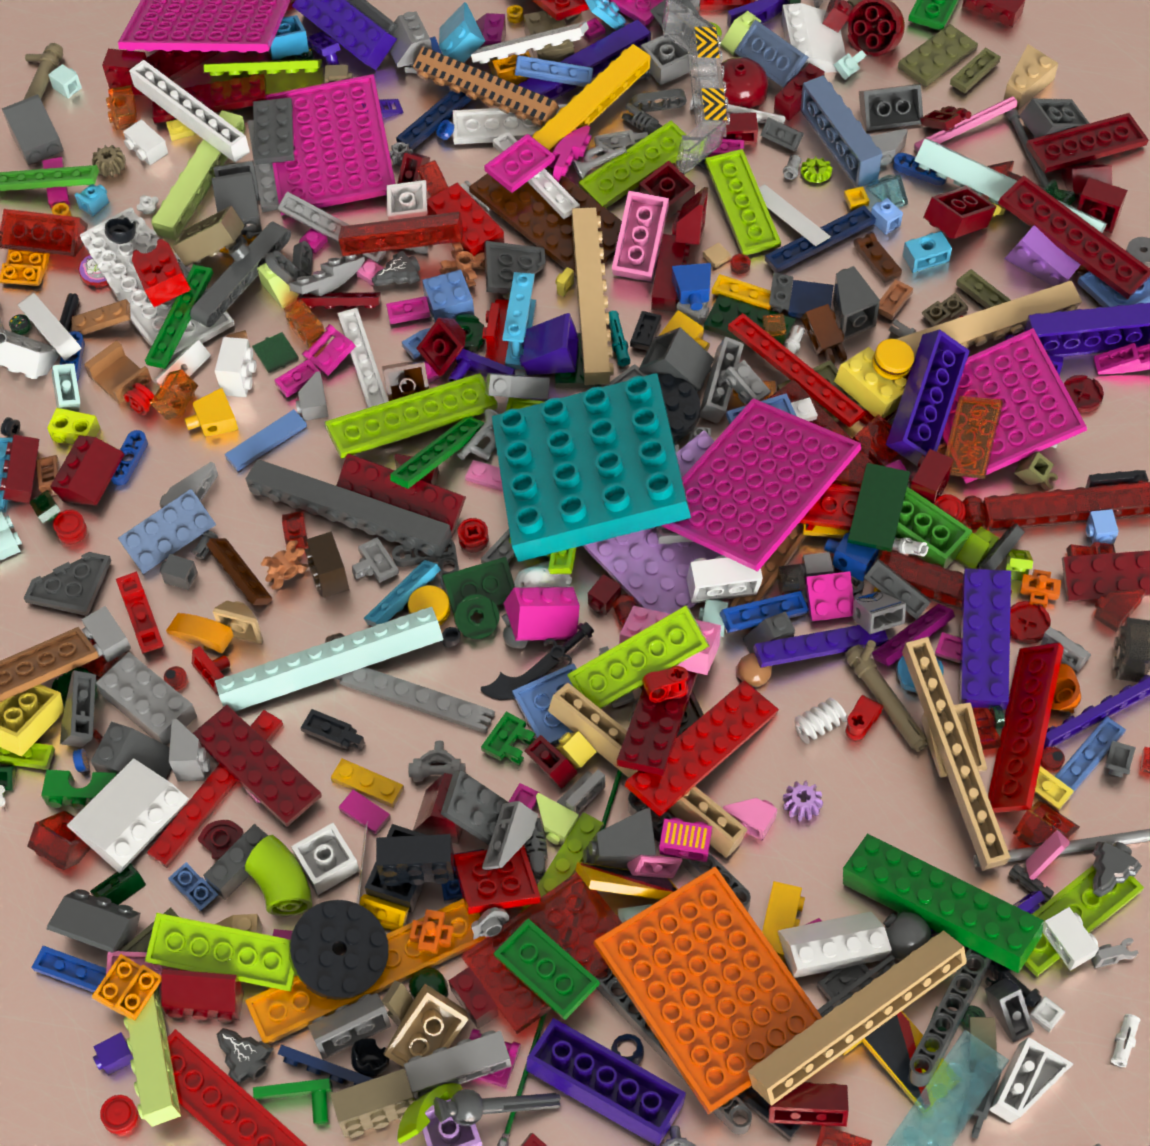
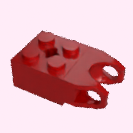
M163 238L158 239L156 248L149 253H140L137 249L133 251V265L153 307L191 290L172 248Z

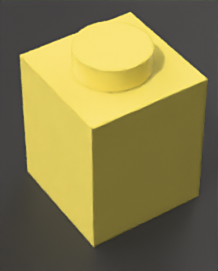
M579 731L565 733L558 740L560 744L556 747L575 769L582 768L597 752Z

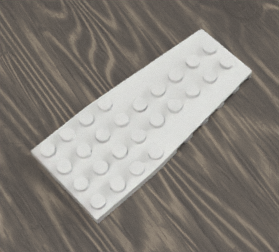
M130 207L81 233L80 238L119 301L127 299L130 303L131 321L150 347H152L177 297L153 307L144 291L132 262L133 251L137 249L140 253H149L156 248L157 241L160 238L153 229L146 225L143 218L138 217L134 209ZM128 217L131 223L135 221L136 232L130 242L116 244L106 237L105 224L110 219H124ZM174 253L187 278L191 268L189 266L185 267L179 256ZM227 311L211 327H206L191 318L169 362L176 359L195 340H200L203 344L235 325L234 320Z

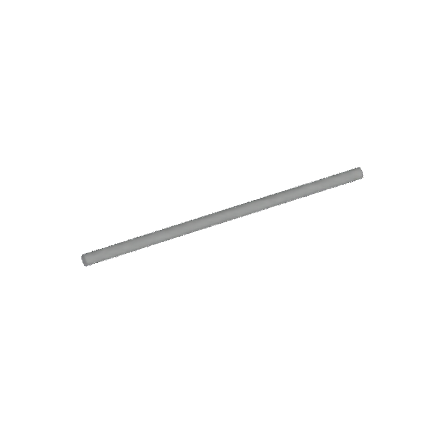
M1150 829L1072 840L1059 855L1094 850L1097 842H1106L1111 845L1115 842H1120L1127 845L1150 841ZM1041 845L1008 850L1011 857L1008 862L1027 860ZM974 855L975 867H981L977 855Z

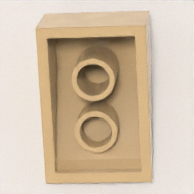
M971 702L954 705L979 772L986 771L987 766ZM923 713L921 721L940 778L948 777L925 713Z
M424 984L409 1006L384 1055L404 1067V1064L408 1063V1060L415 1056L425 1057L442 1047L448 1049L469 1019L466 1010Z

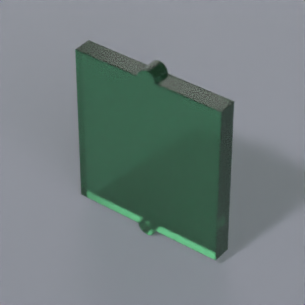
M283 332L270 338L266 337L264 341L252 346L268 373L280 367L284 368L287 364L299 359Z

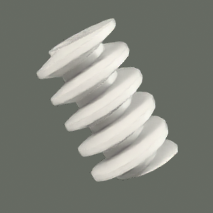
M828 698L825 703L821 702L818 704V707L814 706L810 711H805L802 716L798 715L795 717V727L802 741L808 744L810 743L808 736L813 740L817 739L816 731L820 735H824L823 727L831 731L833 730L831 723L838 727L840 726L839 718L843 722H847V715L835 699Z

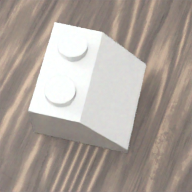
M426 180L387 185V216L390 225L412 229L428 214Z

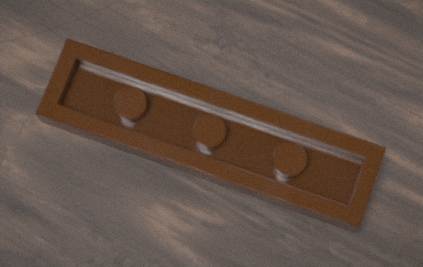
M210 538L206 544L223 566L225 572L234 580L235 585L247 597L248 602L252 605H268L272 600L271 595L226 538Z

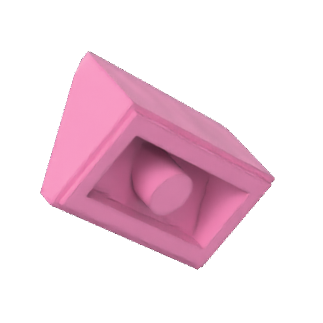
M1058 830L1026 860V868L1031 880H1034L1070 844V841Z
M640 855L628 862L627 867L632 876L673 879L683 860L676 857Z

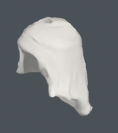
M545 561L521 570L514 584L515 588L571 587L572 577H570V574H550L548 570L549 561Z

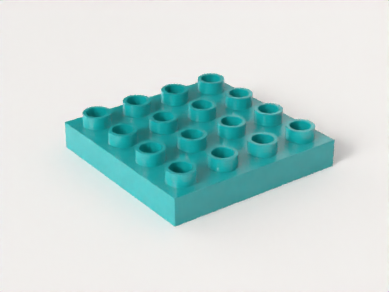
M657 373L647 376H635L628 381L605 387H593L586 392L563 398H551L544 403L521 409H509L502 414L492 416L511 545L518 562L691 518L663 392Z

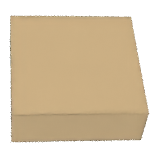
M720 243L703 251V257L714 268L731 260V254Z

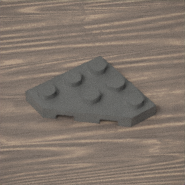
M485 241L486 292L507 294L511 291L514 272L536 274L541 271L546 263L545 249L542 247Z
M88 552L81 555V559L71 564L67 562L53 569L52 573L42 578L38 576L32 579L24 596L25 602L88 616L112 561L110 556Z

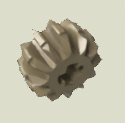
M105 145L104 148H98L97 152L93 153L92 165H97L99 169L98 175L102 174L104 177L111 175L113 177L114 174H120V171L125 169L126 159L119 147L116 148L114 145L107 147Z

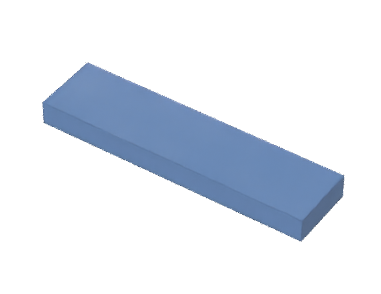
M520 55L517 56L515 75L582 87L591 83L593 68Z
M292 410L227 452L225 458L238 472L306 428L307 424L295 410Z
M1106 716L1055 777L1075 792L1109 752L1111 741L1117 742L1123 736L1126 729Z

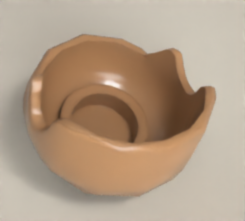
M755 653L742 657L736 666V677L742 682L745 680L752 687H760L766 684L772 674V666L760 668Z

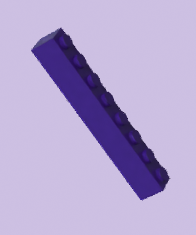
M637 19L592 45L581 49L572 56L565 58L561 63L593 68L592 78H594L598 73L603 72L611 61L616 60L624 49H628L632 44L641 49L642 44L651 41V32ZM530 78L518 85L552 100L578 87L576 85Z

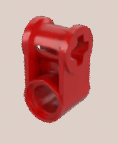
M674 666L669 669L646 674L642 679V683L650 701L659 703L664 700L685 696L688 693V685L686 683L688 671L684 667Z
M861 695L847 718L845 729L847 737L854 741L862 740L879 718L883 705Z

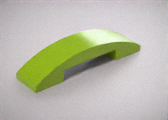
M456 1083L443 1084L411 1103L401 1119L397 1136L398 1142L401 1144L414 1137L430 1123L425 1112L434 1105L435 1097L445 1101L449 1100L458 1091L463 1089L462 1086Z

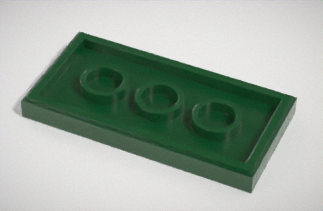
M871 463L866 464L847 543L892 552L909 481V471Z

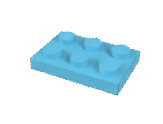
M585 0L591 12L616 31L626 26L625 18L619 14L618 11L620 9L613 1L610 3L609 0Z

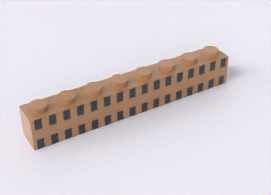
M422 47L413 65L417 75L424 80L430 78L439 86H449V89L452 91L466 93V96L473 100L478 98L489 107L495 105L499 107L500 111L509 114V112L514 113L517 118L523 121L526 119L531 120L534 125L540 128L545 126L546 122L552 119L559 110L555 100L426 47Z

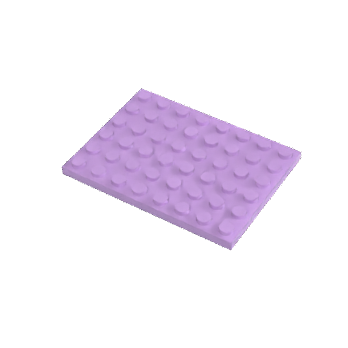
M702 431L676 452L682 477L715 442L705 431ZM656 527L583 545L588 553L617 583L621 584L624 591L640 607L672 614L684 606H688L689 610H691L700 603H691L686 580L690 563L698 558L710 560L721 556V554L696 542L659 544Z

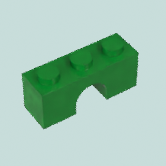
M46 770L41 796L46 805L53 808L71 806L75 809H83L117 774L93 772L91 781L87 786L74 788L75 780L70 771Z

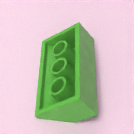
M907 486L895 537L900 539L907 537L913 541L926 542V546H928L927 554L918 557L943 573L956 559L971 535L972 530Z

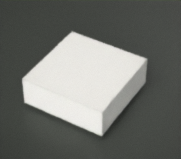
M1044 996L1029 1016L1050 1033L1065 1011Z

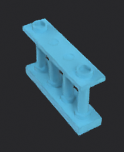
M514 272L503 333V341H509L505 366L519 370H525L520 364V355L524 351L522 342H524L526 329L533 327L536 311V300L531 299L535 274Z

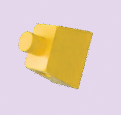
M679 310L660 333V335H663L681 327L706 351L710 347V343L703 340L704 328Z
M223 388L193 402L195 415L184 418L188 430L200 426L204 436L207 437L238 430L235 416Z

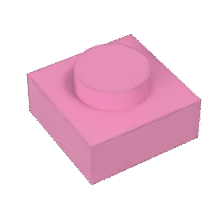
M368 258L356 272V275L372 285L373 276L378 271L384 269V267Z

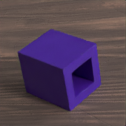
M122 1032L93 1046L97 1054L93 1056L96 1066L99 1070L104 1069L108 1076L130 1065V1061L133 1059V1053L129 1050L127 1040Z

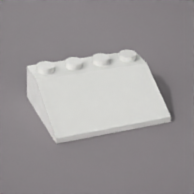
M803 3L785 4L782 8L781 20L785 40L809 57L801 70L811 63L825 71V73L838 72L834 64L843 58L846 52L841 30L837 33L822 24L826 10Z
M133 758L67 824V827L118 873H121L184 808L189 798L171 782Z

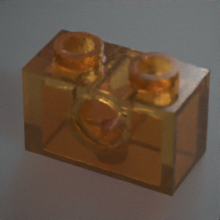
M131 85L108 89L109 97L106 98L108 109H111V111H108L110 123H114L115 129H126L137 123L136 104Z

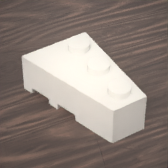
M1028 1037L1018 1045L992 1100L989 1111L1012 1123L1020 1118L1074 1064Z

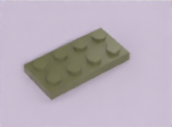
M949 24L898 62V68L924 87H927L974 52L978 47V43Z

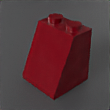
M444 773L426 789L413 831L426 835L450 834L452 843L458 844L463 828L441 815L453 776L452 774Z

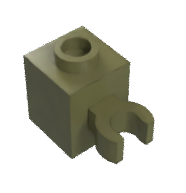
M1035 452L1021 459L1014 472L1029 486L1040 483L1041 487L1045 490L1053 489L1049 479L1051 481L1058 479L1056 474L1050 473L1054 464L1040 452Z

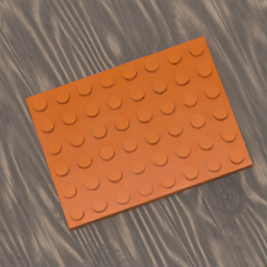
M716 866L594 940V946L708 1115L752 1086L748 1071L755 1064L767 1058L776 1049L781 1048L792 1040L795 1035L800 1034L816 1020L822 1018Z

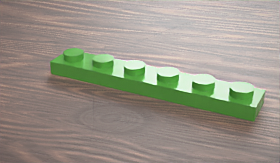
M97 165L0 172V191L92 185L96 182L99 169Z

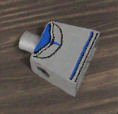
M874 592L867 595L856 594L854 596L853 619L869 634L905 624V602L882 592Z

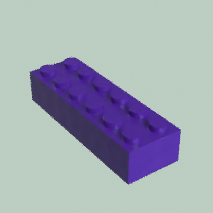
M295 0L292 7L360 61L377 70L397 40L396 37L348 0Z
M1150 303L1077 309L1063 312L1056 311L1044 314L1036 313L1028 316L1024 332L1034 328L1047 354L1060 357L1105 353L1133 343L1138 348L1150 344Z
M940 329L922 335L886 442L888 447L915 465H918L922 455H927L929 449L936 452L938 450L970 352Z
M967 568L964 570L959 704L971 702L972 708L1006 710L1009 703L1011 571Z
M555 1018L551 1020L527 1057V1072L656 1146H660L684 1104L686 1092Z

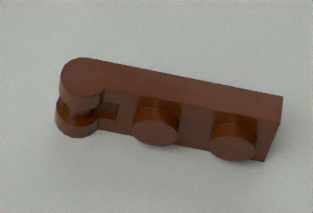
M873 232L866 234L864 238H857L853 241L856 250L884 283L902 274V269L877 241L876 235Z

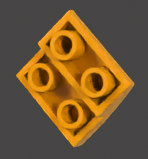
M9 249L6 263H2L0 283L39 286L47 269L49 253L47 251Z
M120 954L93 993L92 998L135 1021L161 983V975L142 964L140 966Z

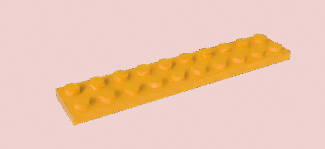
M464 898L437 910L445 912L444 925L454 926L451 947H439L437 954L424 950L420 952L417 949L418 943L410 941L409 936L413 922L386 934L388 940L386 967L380 978L371 988L354 998L333 1000L321 997L308 990L306 985L296 976L294 977L291 992L270 988L246 999L245 1002L262 1042L272 1044L308 1027L318 1017H327L335 1013L336 1009L343 1005L350 1006L358 1002V999L366 994L373 995L390 988L394 981L403 982L413 977L416 972L423 968L435 967L490 941L491 937L485 936L473 939L471 925L474 921L479 920L480 914H468ZM424 917L418 919V921H424ZM430 919V921H432V922H437V923H438V921H439V920Z

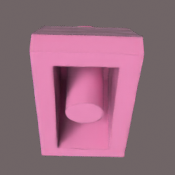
M758 798L725 805L722 808L748 829L746 833L761 841L764 840L777 814V808L771 802Z

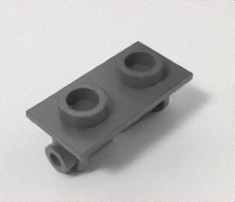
M777 272L773 273L769 300L771 311L780 314L783 309L789 310L793 284L792 276Z

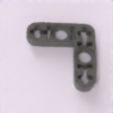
M306 241L294 245L292 262L279 251H273L265 257L268 268L288 285L290 282L296 281L298 277L311 276L313 253L311 246Z
M452 540L447 545L448 551L444 552L441 557L435 555L420 556L418 554L420 550L410 549L404 545L396 546L392 551L393 561L399 567L419 565L424 560L438 562V566L441 569L439 572L441 586L445 592L442 575L459 571L456 548ZM411 551H414L415 557H413V558H412V553H411ZM404 553L405 558L400 559V554ZM446 564H452L455 566V568L450 572H446L443 570V567Z

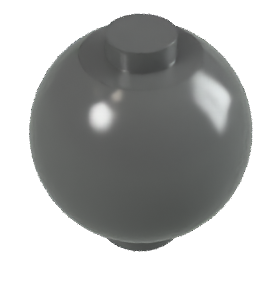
M900 912L897 915L892 913L883 922L892 949L889 954H893L899 961H902L912 951L917 950L932 938L928 923L921 916L912 912Z

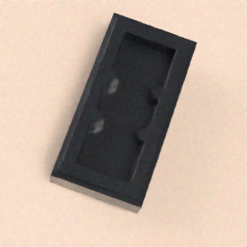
M642 311L631 338L630 347L648 351L658 331L662 315Z

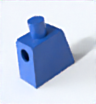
M711 263L672 266V283L681 304H690L692 310H700L703 307L702 303L709 301Z
M849 532L845 533L840 542L829 538L824 551L834 554L832 565L842 572L850 571L852 577L864 581L865 574L878 558L879 549L847 543Z

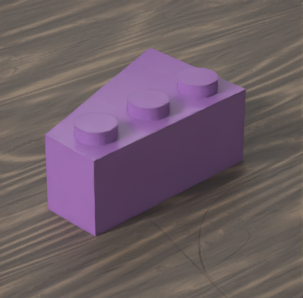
M1035 225L1004 258L1052 286L1067 282L1081 265L1060 250Z

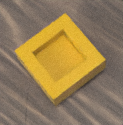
M863 186L844 191V198L850 210L858 209L864 205L865 207L869 206L870 200Z

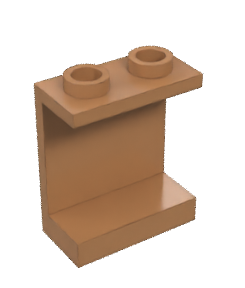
M117 340L84 364L88 376L119 405L125 401L123 395L128 390H132V386L135 383L147 386L152 381L148 368L146 366L139 368L125 355L122 345Z

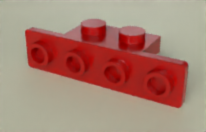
M497 299L495 303H491L490 311H486V323L488 325L483 328V339L486 340L487 345L485 358L505 365L509 341H503V333L509 300Z

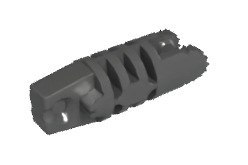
M631 103L626 104V110L634 114V116L628 113L622 115V119L636 126L643 132H648V135L662 127L657 119Z
M537 818L532 836L525 843L527 857L536 880L542 879L545 874V860L548 858L546 837L540 818Z

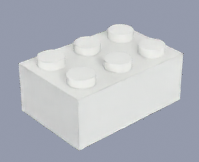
M723 555L710 560L706 558L695 559L690 563L686 578L691 603L705 602L706 599L721 600L757 595L763 579L761 568L757 572Z

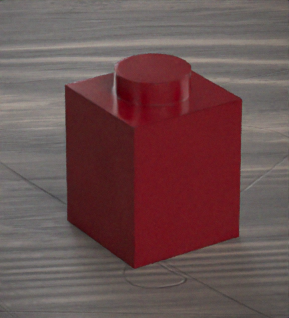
M603 574L588 592L589 606L594 611H600L607 615L621 597V584Z

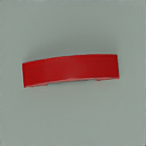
M137 571L117 578L116 582L142 654L164 647Z

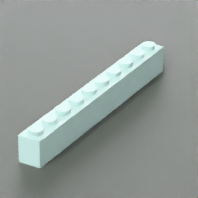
M924 139L914 160L919 163L918 167L929 171V169L937 171L935 175L943 179L949 177L954 180L953 183L960 187L966 185L980 196L982 194L989 196L988 200L998 205L1000 197L1017 182L1013 178L930 139ZM1061 202L1103 233L1107 223Z
M429 607L290 654L286 657L269 661L242 672L215 680L223 707L228 705L235 712L442 641L443 637L433 607Z

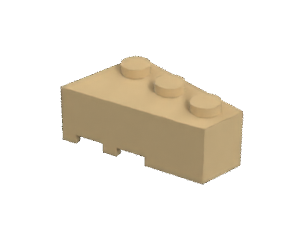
M1028 44L1007 83L1004 100L1014 97L1017 100V107L1015 109H1021L1055 79L1058 63Z

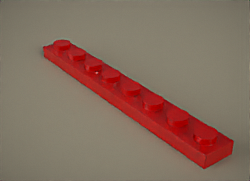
M742 313L728 324V330L846 426L850 428L864 416L865 411L745 314Z
M263 710L251 724V727L268 743L283 726L282 720L266 710ZM219 764L148 850V856L168 868L238 780Z

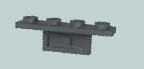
M890 955L871 970L865 964L834 970L820 980L817 986L829 999V1002L817 1010L820 1015L824 1017L836 1006L852 997L855 992L860 991L875 978L888 971L894 965L896 959L894 955Z

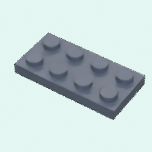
M754 20L734 51L740 57L749 58L759 63L767 76L783 88L800 72L809 58L757 20Z
M190 489L118 537V540L142 574L167 559L169 554H174L214 527L216 523L193 490Z

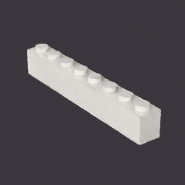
M143 60L129 70L136 89L234 163L250 152L246 136L148 62Z

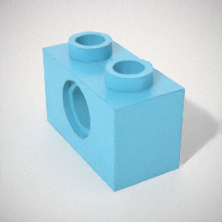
M942 231L930 233L905 242L903 257L912 273L949 262L952 247Z

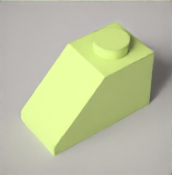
M749 11L745 12L734 20L720 46L734 56L736 54L734 51L754 20L760 23L761 20Z
M266 263L257 267L261 284L282 308L297 300L298 294L290 291V286L272 272Z
M538 793L536 795V804L544 834L551 843L563 845L578 821L579 814Z

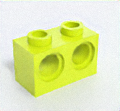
M56 408L47 429L51 439L55 442L74 444L78 436L97 437L100 425L95 415Z

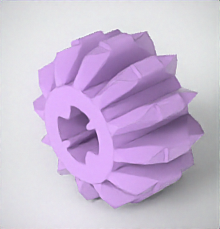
M807 780L804 781L803 785L796 781L794 787H787V793L783 795V802H785L783 808L786 811H790V818L797 815L800 822L805 816L810 821L812 815L817 816L819 814V808H822L823 801L821 800V791H816V784L809 787Z

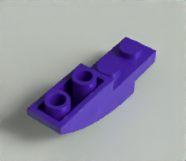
M758 0L729 10L727 25L730 28L734 20L747 11L760 19L761 24L778 15L782 11L783 5L788 4L789 0Z

